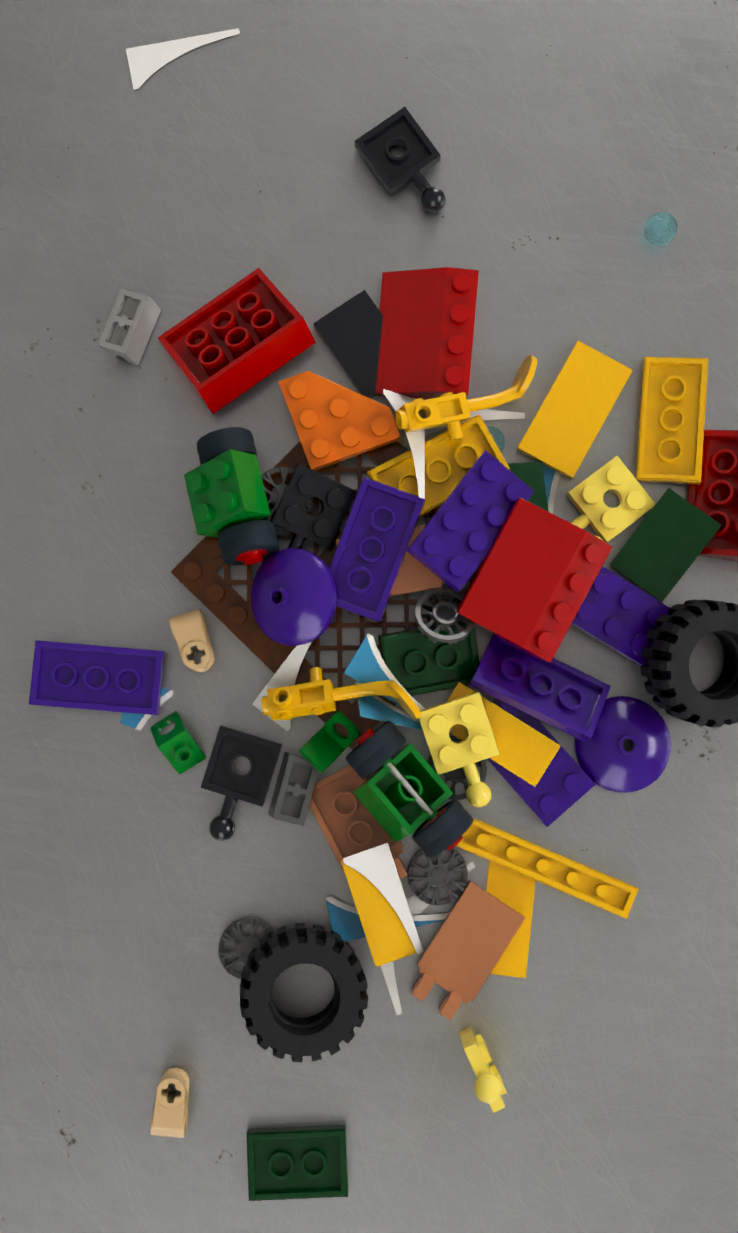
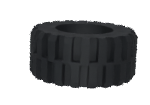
M693 599L685 601L683 605L676 604L668 609L669 615L661 614L655 620L657 627L655 630L649 629L645 637L649 640L647 648L642 647L641 656L645 657V665H641L640 669L641 676H645L648 681L644 682L647 693L655 695L653 702L659 708L665 709L666 713L672 717L711 728L721 727L723 724L730 726L737 723L738 605L723 601ZM713 633L722 645L724 665L717 681L708 689L699 692L693 685L690 677L689 661L696 644L707 634Z
M295 923V928L289 930L286 929V926L276 929V935L270 937L267 934L260 940V946L257 949L253 948L248 955V962L243 966L241 973V1014L246 1020V1028L250 1035H256L257 1044L264 1050L268 1049V1047L272 1048L273 1056L283 1059L285 1054L291 1055L292 1062L301 1063L303 1056H311L312 1062L322 1060L321 1053L329 1050L332 1056L340 1051L339 1043L342 1040L349 1043L355 1036L354 1027H361L364 1020L363 1009L368 1007L367 980L354 949L348 942H344L341 935L332 930L329 933L325 931L324 926L314 924L313 928H307L305 923ZM298 964L320 966L329 972L334 981V995L328 1006L318 1014L307 1018H295L282 1013L276 1008L272 999V987L276 978L284 970Z

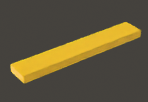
M473 818L474 821L468 830L462 835L463 839L456 845L461 849L625 919L629 915L638 892V888L475 818Z

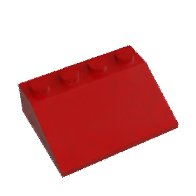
M442 267L383 272L379 311L383 315L375 396H385L383 394V389L415 399L423 398V400L437 398L448 392H453V394L465 392L467 399L469 394L479 270Z
M257 268L158 337L160 343L212 414L316 343L304 317L260 268Z
M704 430L700 485H689L687 501L722 526L699 554L702 557L738 562V430Z
M518 497L456 613L531 656L551 663L607 559L612 546L588 531Z

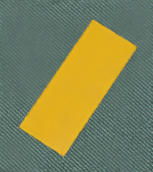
M459 682L447 701L474 693L475 691ZM481 696L500 753L490 757V759L536 787L561 745ZM456 724L451 727L452 731L450 734L460 740L465 739L467 729L464 725Z
M341 860L375 967L417 953L399 916L383 894L366 877L344 864V861Z
M489 860L486 891L525 917L490 974L526 978L536 880Z

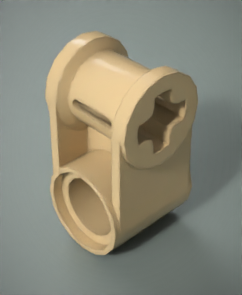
M199 608L169 618L170 627L184 665L196 672L209 670L215 658L208 636L207 624L201 609ZM197 649L205 653V656L201 657L200 664L191 660V658L196 656L195 651Z
M172 1067L166 1070L161 1077L156 1090L155 1106L152 1115V1136L185 1138L189 1113L190 1077L182 1068ZM169 1083L175 1084V1089L177 1091H171V1085H169Z

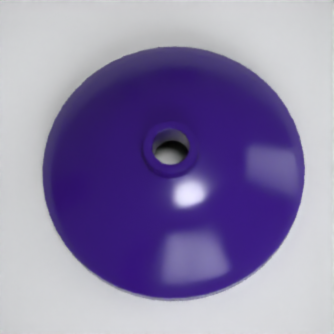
M287 548L273 553L260 565L252 583L251 606L258 626L270 639L287 646L305 645L320 637L328 628L334 616L337 601L336 585L329 568L317 555L304 549ZM280 592L282 593V601H281V602H280V598H279Z
M617 696L606 699L593 735L587 743L574 737V750L579 766L596 785L609 791L628 793L649 786L663 773L670 758L671 738L664 719L651 705L637 698ZM628 738L632 742V748L625 751L622 748V742Z

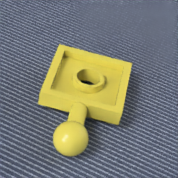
M618 456L614 457L566 494L581 514L571 523L582 529L590 525L594 532L606 543L656 505ZM604 493H614L619 500L618 506L615 508L608 507L603 501Z
M477 691L420 710L422 716L419 717V721L437 774L440 775L463 767L469 784L465 792L466 800L474 807L487 805L491 800V790L486 783L480 781L475 763L500 753L480 692ZM456 724H462L467 729L465 739L459 742H455L449 737L451 727Z
M471 1026L459 1031L464 1051L477 1077L474 1083L476 1097L481 1102L489 1103L493 1113L505 1108L502 1095L506 1094L507 1091L496 1065H488V1063L492 1062V1059L481 1033L475 1036Z

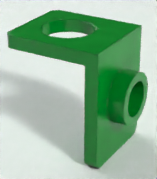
M177 711L151 726L150 729L158 749L178 774L184 773L205 759V754L187 732ZM175 723L174 728L169 733L161 735V731L165 726Z
M337 711L301 747L299 752L318 772L323 773L361 734V731L341 711ZM335 723L345 726L349 736L344 737L340 735L335 728Z

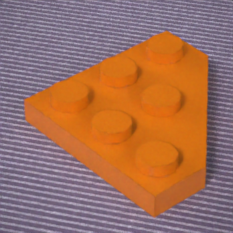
M310 371L278 381L311 470L316 471L401 440L391 409L384 404Z

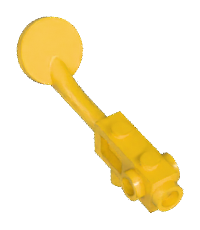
M528 355L519 367L512 387L499 393L466 399L465 392L457 394L448 392L437 398L423 400V398L414 399L396 411L397 426L400 430L405 429V433L447 425L451 441L462 439L463 434L460 422L471 417L470 412L498 407L523 396L534 376L537 358Z
M320 667L310 668L309 683L267 689V696L261 698L264 715H270L273 721L290 720L294 717L313 714L322 715L325 712L336 711V701L364 696L393 697L413 719L417 720L422 716L410 696L394 680L368 682L335 688L330 679L323 680L322 668Z

